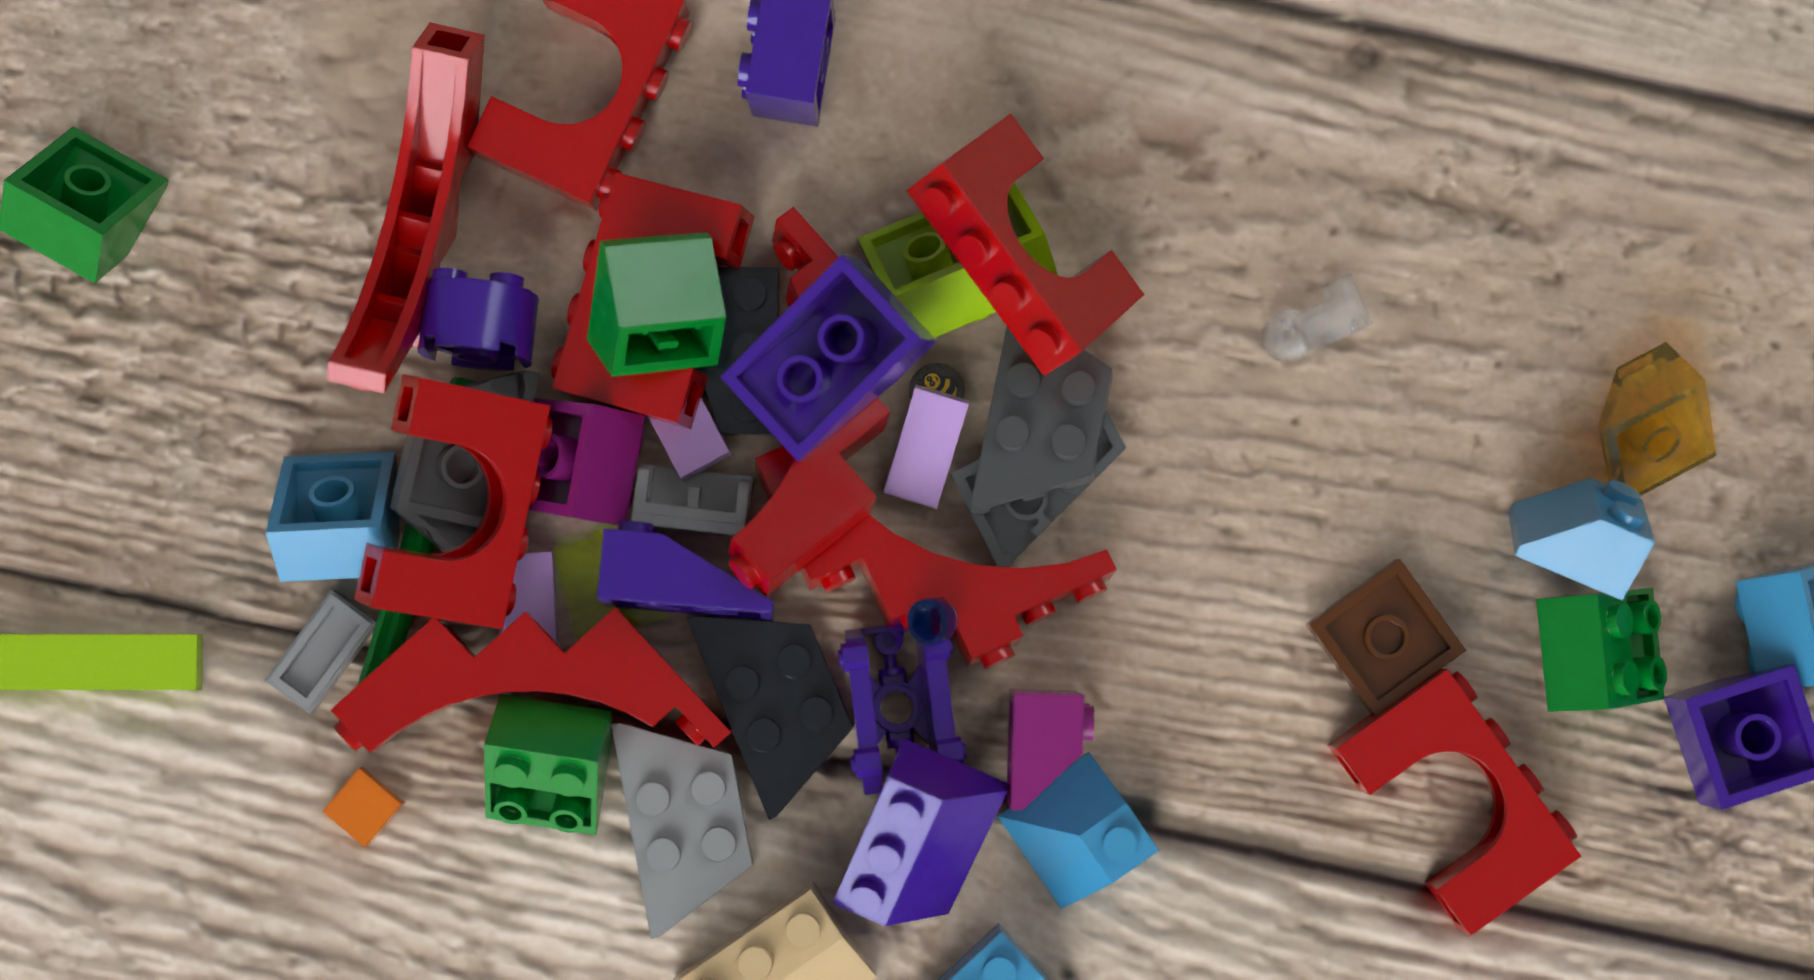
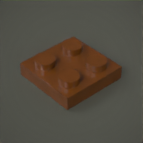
M1395 559L1306 623L1308 629L1372 716H1377L1467 651L1401 559Z

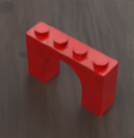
M542 0L547 9L603 34L619 49L622 61V75L614 98L605 109L588 120L573 124H557L538 118L491 96L467 147L478 158L597 212L602 193L610 192L615 172L622 174V171L617 168L626 149L633 152L642 138L646 121L642 120L641 117L649 100L657 102L665 89L669 78V71L664 68L673 49L680 52L688 40L693 21L688 19L690 13L685 0Z
M1010 113L950 156L906 191L1045 376L1081 353L1145 294L1112 250L1073 277H1063L1043 268L1022 247L1009 220L1007 209L1008 194L1013 183L1044 160V157Z
M615 172L610 192H603L600 199L599 216L601 223L596 239H592L588 243L584 253L583 269L586 273L580 293L574 294L568 307L567 322L570 327L564 346L558 348L552 361L551 375L554 378L552 388L572 397L691 429L700 399L703 396L708 379L707 375L694 368L612 377L587 341L600 241L707 232L712 238L716 264L740 269L755 216L738 203Z
M402 374L391 430L411 436L455 444L466 450L477 461L485 476L488 492L487 506L483 519L476 531L465 542L449 551L420 553L366 543L354 599L371 608L503 629L505 617L511 614L516 602L517 591L513 580L517 561L524 557L528 546V530L525 528L529 505L535 503L540 490V475L537 472L541 450L547 447L552 434V420L548 417L551 406Z
M1440 669L1377 716L1369 714L1327 744V746L1358 790L1368 795L1373 794L1417 761L1435 753L1458 752L1469 758L1480 768L1489 783L1493 798V811L1489 827L1482 839L1471 850L1425 882L1457 929L1472 936L1582 856L1572 843L1577 838V834L1571 824L1558 810L1550 813L1538 796L1544 791L1538 778L1525 764L1517 767L1505 750V748L1511 745L1505 732L1491 717L1484 721L1472 704L1478 697L1469 682L1458 671L1451 675L1448 669Z

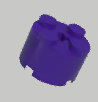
M433 269L432 280L428 281L423 305L418 354L433 361H436L437 351L452 354L451 365L479 370H514L515 360L517 359L524 368L531 367L539 297L531 290L523 288L524 278L512 273L494 272L490 274L489 280L467 278L468 274L458 269Z

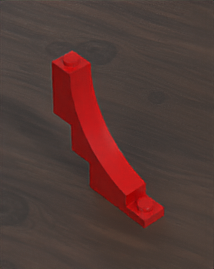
M794 207L776 219L772 238L773 250L777 258L790 271L798 270L797 273L790 277L785 300L788 307H790L839 257ZM878 397L802 461H797L794 458L789 471L774 495L759 513L732 538L729 550L732 560L729 561V565L736 577L747 588L752 589L756 585L762 594L767 597L870 514L877 496L850 467L846 460L884 431L891 412Z
M616 607L566 652L526 611L477 655L471 651L443 619L432 618L330 710L339 719L333 726L339 736L355 751L364 746L369 753L377 751L398 733L430 714L463 701L505 692L540 691L577 696L626 712L652 727L676 706L683 714L675 721L676 724L697 746L707 740L715 748L731 733Z

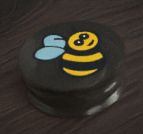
M931 363L921 367L913 375L909 385L910 401L916 384L960 398H964L965 394L964 382L960 374L951 366L943 363Z

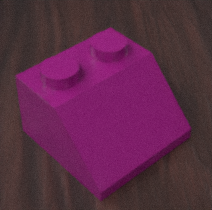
M534 398L533 402L551 406L548 417L552 420V434L547 447L541 450L537 472L540 475V490L535 503L529 505V511L611 525H619V521L627 520L628 510L633 499L632 488L638 454L643 443L642 432L645 416L589 403Z
M1009 690L1007 783L1010 786L1006 794V801L1011 810H1023L1083 754V740L1093 741L1094 706L1084 703V694L1069 690Z

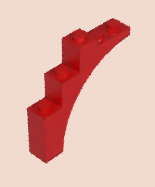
M429 22L412 46L403 133L383 225L358 301L343 335L328 360V381L349 385L358 390L385 393L410 348L418 349L421 317L428 281L432 280L433 269L440 268V263L457 236L460 179L475 156L467 145L479 122L484 34Z
M784 446L755 457V471L768 500L776 492L794 460V457ZM867 515L800 571L809 591L822 585L825 592H829L855 580L856 576L853 571L861 568L888 629L901 623L905 631L916 628L935 618L933 609L940 607L966 666L969 667L981 661L984 669H989L1015 656L1012 647L1018 645L1024 637L1017 622L1018 620L1023 618L1026 626H1030L1057 613L1054 604L1074 596L1077 604L1102 594L1108 590L1105 581H1108L1117 569L1108 550L1067 563L1028 568L976 565L935 554L894 534L871 515Z

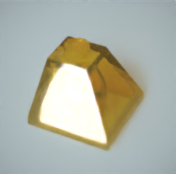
M1667 342L1617 367L1598 425L1609 480L1622 482L1635 489L1642 496L1717 456L1705 379Z

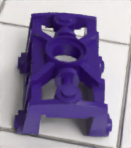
M931 620L916 628L907 630H915L919 662L908 682L905 667H897L896 653L902 646L904 632H906L902 624L889 629L885 625L845 630V643H841L840 650L837 651L839 666H842L843 672H849L858 742V749H853V756H850L851 770L855 772L856 778H862L864 795L878 794L882 788V764L879 743L884 735H886L887 749L895 748V754H897L903 738L914 742L913 732H915L932 751L964 764V759L967 757L965 743L962 742L960 736L956 737L950 695L946 660H950L951 653H953L952 638L948 637L946 631L941 632V628ZM864 636H870L875 650L884 656L885 669L878 670L879 684L870 676L868 650ZM900 692L908 697L912 705V712L907 721L901 724H892L882 716L880 710L881 701L886 694Z

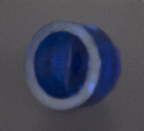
M937 597L917 601L910 608L907 625L910 634L916 641L924 645H933L945 642L953 635L958 626V615L956 609L947 600Z

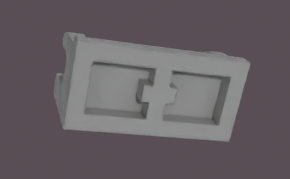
M643 464L637 474L631 521L652 523L653 527L735 536L749 523L754 477L701 471L683 481L675 468Z

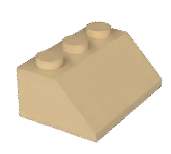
M812 882L676 975L673 980H872L876 977V973L816 884Z

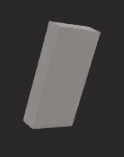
M331 590L265 681L309 714L315 713L373 634L377 619L337 590Z

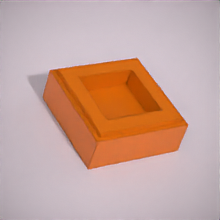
M360 767L322 812L363 847H367L405 802L367 769Z

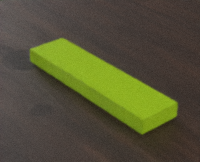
M0 634V690H202L203 634Z

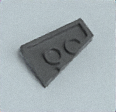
M1107 410L1093 481L1126 449ZM980 459L950 473L995 565L998 567H1008L1091 484L1087 483L1070 489L1056 488L1048 492L1046 496L1026 502L1021 498L991 507V512L979 515L972 514L970 505Z

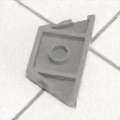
M619 722L612 724V731L651 939L660 937L748 870L754 863L733 753L709 746H697L681 738L667 734L662 735L634 727L628 723Z

